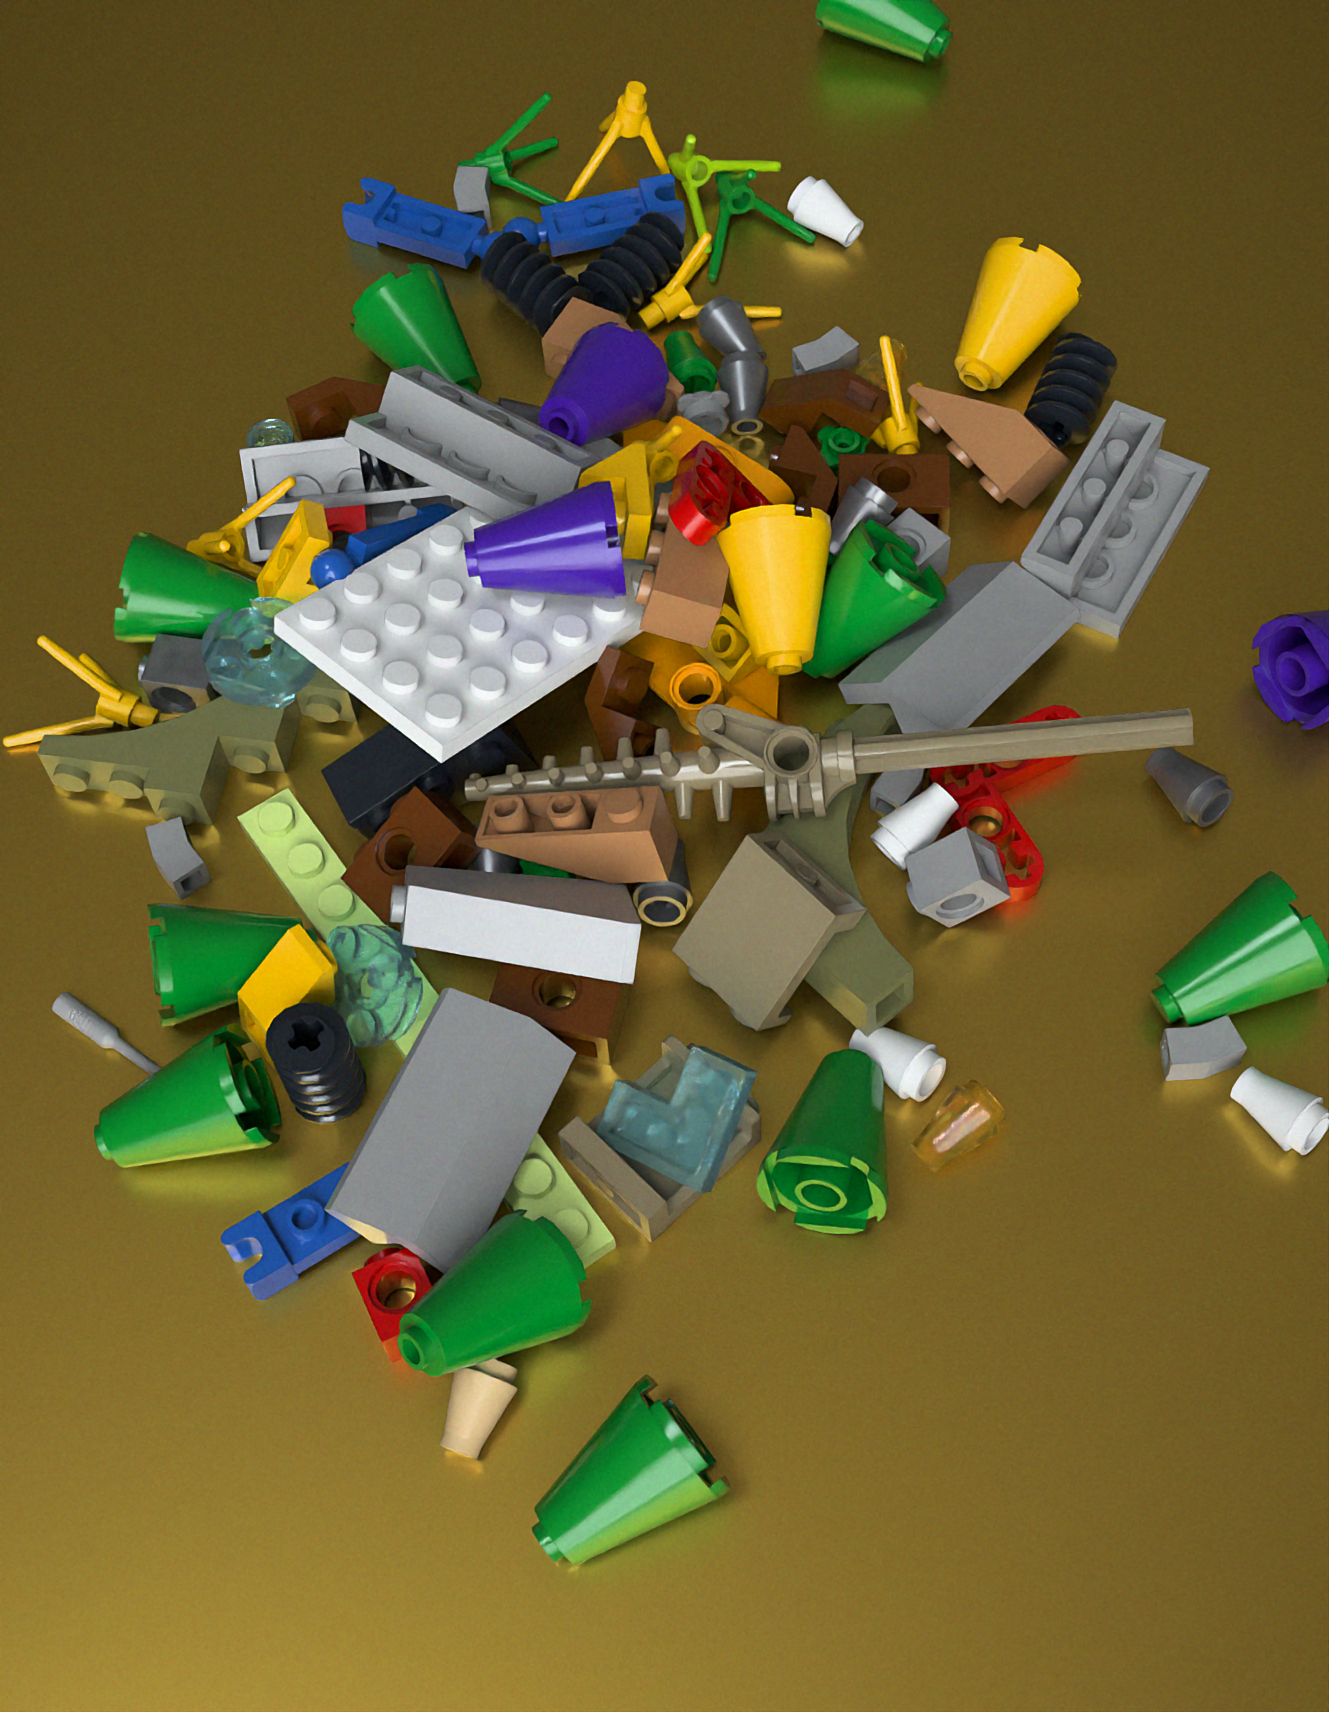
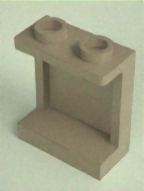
M772 831L748 834L672 951L688 965V972L696 981L711 987L729 1005V1010L736 1020L747 1027L753 1028L755 1031H760L788 1022L793 1012L786 1006V1003L832 936L837 932L854 929L867 909L782 832Z
M672 1034L661 1042V1058L588 1124L576 1116L558 1132L563 1157L650 1242L654 1241L761 1141V1118L759 1115L761 1110L755 1099L740 1085L734 1084L730 1088L714 1073L716 1069L713 1062L701 1048L693 1043L685 1046Z

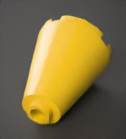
M1018 237L999 238L990 245L982 263L954 361L955 367L959 372V378L968 387L977 391L1001 387L1079 303L1082 292L1078 293L1077 291L1081 284L1079 274L1067 260L1052 249L1040 244L1036 252L1020 247L1024 239Z
M795 505L758 506L730 515V527L723 528L716 534V540L729 567L728 580L754 661L758 665L767 667L769 674L788 675L797 673L802 670L803 663L813 658L832 536L830 516L821 509L811 507V518L796 516Z

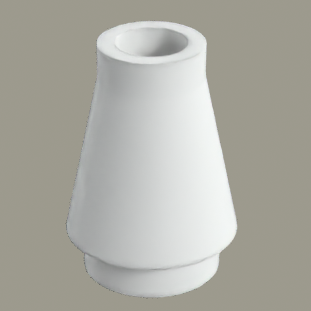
M812 176L807 177L797 186L789 199L787 209L794 215L795 222L838 241L844 247L850 246L863 229L864 222L855 216L825 179L817 181Z
M934 782L924 792L878 820L876 823L879 828L870 838L897 867L904 871L907 868L904 858L933 844L951 815L959 809V805L946 790Z
M884 1026L874 1031L869 1037H866L857 1028L849 1043V1049H856L866 1053L881 1067L884 1082L901 1099L911 1097L918 1102L925 1100L938 1086L946 1069V1059L937 1054L936 1045Z
M1253 1066L1241 1074L1232 1088L1230 1097L1241 1104L1284 1151L1293 1148L1301 1155L1307 1154L1318 1144L1329 1128V1110L1323 1107V1098L1263 1074Z

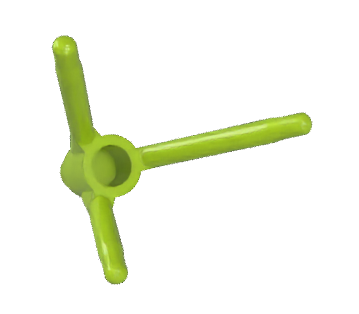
M689 134L686 137L683 150L679 153H672L667 160L670 171L673 172L678 180H681V184L686 192L698 239H700L704 232H708L697 190L699 186L704 185L710 179L712 173L744 172L749 169H753L756 172L780 171L781 163L779 161L708 159L705 156L694 153L696 137L693 134ZM711 242L704 251L706 254L712 251Z

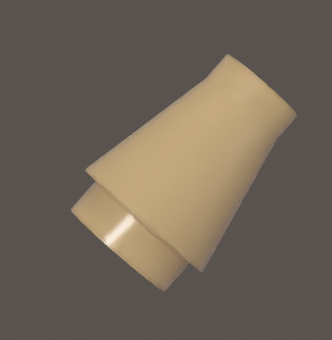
M492 1359L454 1371L445 1429L439 1445L462 1455L478 1459L483 1444L518 1390L517 1387L513 1386L518 1369Z

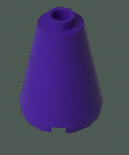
M607 322L592 327L575 343L545 399L539 413L540 426L581 447L648 422L663 407L666 400L664 398L666 384L669 382V370L660 349L643 332L637 329L631 332L624 328L616 327L620 323Z
M610 481L594 482L474 529V541L464 542L469 578L480 576L483 588L612 599L627 595Z
M1329 609L1284 614L1263 624L1255 635L1252 644V650L1259 647L1260 664L1252 667L1255 683L1263 700L1275 715L1283 721L1289 722L1295 719L1305 724L1301 727L1302 729L1310 730L1329 723Z

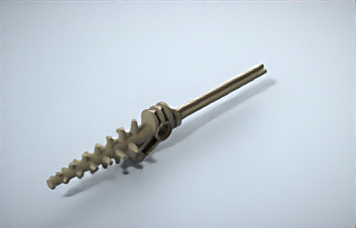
M709 704L699 710L696 716V727L705 745L701 746L699 750L673 753L668 729L660 728L656 730L654 754L652 756L634 758L631 739L623 737L618 741L616 760L596 763L593 748L589 746L582 747L579 765L557 768L556 757L545 756L542 770L519 772L518 765H507L506 773L503 775L481 777L480 774H470L469 779L465 780V796L467 801H486L488 796L660 786L662 792L674 791L679 818L689 819L691 818L694 790L700 792L711 789L718 821L725 822L730 820L733 788L765 787L767 811L770 821H778L780 814L793 813L795 819H801L802 812L814 811L815 817L818 818L827 817V808L830 802L839 792L857 783V774L1187 746L1194 743L1193 719L1190 708L859 738H854L853 729L837 730L834 737L822 738L821 732L810 733L799 726H789L721 704ZM798 752L809 756L806 764L798 770L787 771L779 767L782 759L788 754Z

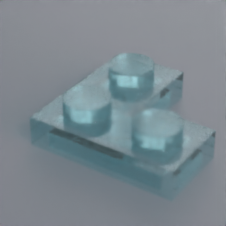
M692 1046L671 1101L630 1080H616L596 1134L610 1148L699 1193L711 1192L758 1071L705 1046Z

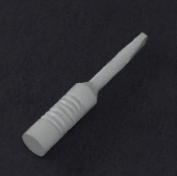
M69 992L62 993L55 1000L52 1006L53 1012L102 1048H114L150 1075L161 1069L155 1062L121 1038L119 1029L90 1007H87L86 1004H83L82 1001Z

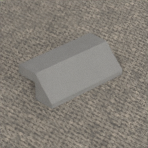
M420 365L391 371L379 411L350 419L344 441L496 520L578 489L581 474L604 460Z
M1115 400L1021 555L1020 563L1029 573L1078 607L1081 618L1077 623L1118 639L1206 484L1210 468L1160 449L1166 419Z
M345 436L239 449L248 503L242 508L243 512L288 476L296 479L294 487L245 527L251 562L268 560L302 499L323 504L324 508L365 505L372 512L373 528L416 516L418 508L442 503L457 510H461L465 505L460 500L431 485L425 484V482L414 478L412 487L406 488L401 483L397 473L394 474L390 490H383L376 477L373 476L369 492H366L361 471L359 448L344 441ZM350 534L337 537L333 541L332 549L344 551Z
M1014 561L971 564L946 586L947 597L937 609L876 649L845 677L838 686L847 704L889 703L902 733L967 728L1081 618L1078 607Z
M444 988L324 1210L372 1243L401 1244L445 1274L487 1232L576 1052L528 1016L456 989Z

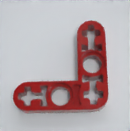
M701 440L679 460L668 504V513L672 522L684 537L697 546H704L726 526L727 521L730 523V515L738 511L773 504L716 447L707 441Z
M1052 705L1009 724L1081 718V716L1075 710L1066 706ZM1077 755L1026 759L1012 768H1003L994 762L978 764L979 769L975 771V764L930 768L928 787L936 782L959 805V809L947 821L952 832L954 833L965 826L970 829V820L977 816L993 817L1000 823L1001 831L990 837H982L996 845L1004 874L1007 863L1006 857L1016 870L1027 868L1026 878L1020 880L1015 873L1005 876L1011 898L1005 900L1007 902L1019 903L1027 901L1037 894L1042 883L1044 860L1001 793L1064 765ZM951 774L956 780L966 778L965 787L959 788L954 782L945 784V776ZM1008 846L1007 856L1005 857L1002 850Z

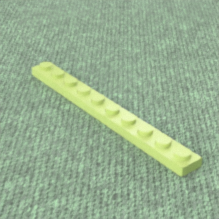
M286 788L238 816L241 828L311 928H314L318 938L329 947L337 965L405 1060L439 995L389 926L385 925L341 879L347 868L289 788ZM536 1132L503 1200L512 1213L518 1209L528 1210L524 1217L532 1221L544 1216L553 1222L571 1242L585 1269L616 1248L615 1238L542 1137Z

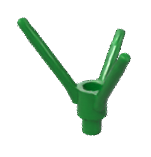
M545 92L496 142L488 146L484 151L476 152L475 158L459 161L458 166L487 167L490 181L492 180L496 185L508 187L546 206L562 203L563 201L511 177L512 162L556 147L558 145L556 137L541 140L508 151L506 148L543 111L552 100L551 94Z
M753 169L746 170L741 174L717 172L715 175L717 193L721 199L719 201V217L707 276L711 282L716 281L718 277L729 219L732 214H743L750 209H756L806 242L813 243L816 239L815 234L754 193L748 185V182L756 177V171Z

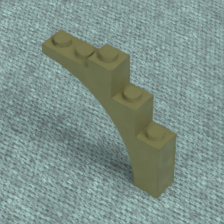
M285 643L257 672L221 697L186 714L143 728L92 736L44 734L37 755L52 783L63 789L74 792H82L86 789L110 791L129 799L147 796L157 818L168 821L181 817L185 825H189L191 822L212 825L230 766L249 773H262L264 771L286 773L302 716H308L317 721L327 723L337 720L357 722L362 701L292 646Z
M876 703L865 704L846 719L835 721L828 727L822 738L834 737L837 730L853 729L854 738L903 733L890 704ZM805 725L801 726L802 728L808 730L810 733H813ZM798 752L788 754L782 759L779 767L787 771L798 770L806 764L809 756ZM876 773L857 774V783L839 792L830 802L827 808V817L816 818L814 811L802 812L801 819H795L793 813L780 814L779 820L771 821L766 830L762 832H782L865 909L867 907L860 896L849 861V847L855 815L868 785ZM762 787L763 793L766 795L765 787ZM868 909L854 929L837 932L832 936L804 977L806 982L866 1037H869L874 1031L883 1027L914 1002V968L882 934Z

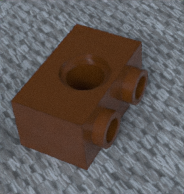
M839 454L837 509L849 484L854 487L863 476L898 502L890 514L894 517L893 520L910 507L948 535L951 510L949 454Z
M414 786L409 793L403 795L394 803L390 810V817L372 839L366 841L357 849L353 856V863L341 877L345 884L385 925L400 928V923L390 922L392 886L404 885L408 855L413 846H415V856L410 865L467 870L484 849L478 847L475 842L478 829L445 796L418 786Z
M501 962L489 1002L532 1018L576 1052L575 1059L611 1066L629 997L627 983ZM558 996H567L573 999L571 1003L560 1008L546 1005L548 1001Z

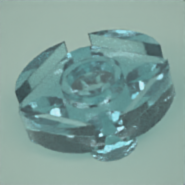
M260 597L249 600L251 607L242 608L235 613L232 607L221 612L210 623L201 642L202 658L212 687L225 698L244 705H266L269 708L279 709L291 704L296 697V692L302 690L309 683L318 668L274 633V615L290 607L293 603L279 598ZM264 644H271L272 653L266 657L254 659L248 653L251 649L260 650Z
M374 924L337 926L330 932L326 942L338 965V973L334 974L335 1001L327 1006L333 1008L343 1017L355 1048H376L386 1041H396L410 1029L418 1015L422 1002V977H414V968L410 958H417L413 946L402 944L401 933L388 926ZM369 972L367 983L373 990L370 997H363L361 981L363 976Z

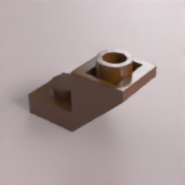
M846 368L775 379L769 388L757 417L771 424L779 432L788 434L791 425L801 426L809 435L821 414L824 413L836 420L840 426L848 427L870 439L880 424L889 401V393Z
M333 376L287 397L286 402L296 435L300 441L327 438L347 428L350 419L378 412L386 386Z
M791 425L784 444H776L774 446L768 470L779 476L792 490L795 497L793 504L797 505L795 510L796 516L812 518L811 507L821 509L828 514L831 524L838 505V479L801 426Z
M606 646L597 662L584 699L604 762L616 760L618 741L623 737L631 739L634 758L652 756L654 754L656 730L663 727L636 717L641 700L647 692L649 678L655 663L610 646Z

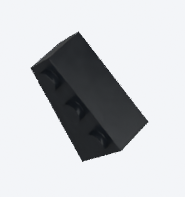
M510 718L442 763L392 724H388L322 769L321 772L348 825L370 840L390 817V810L394 803L400 797L409 793L414 786L445 796L457 808L470 802L467 801L465 796V780L469 779L470 774H480L481 777L503 775L506 773L507 765H518L519 772L541 769L512 718Z

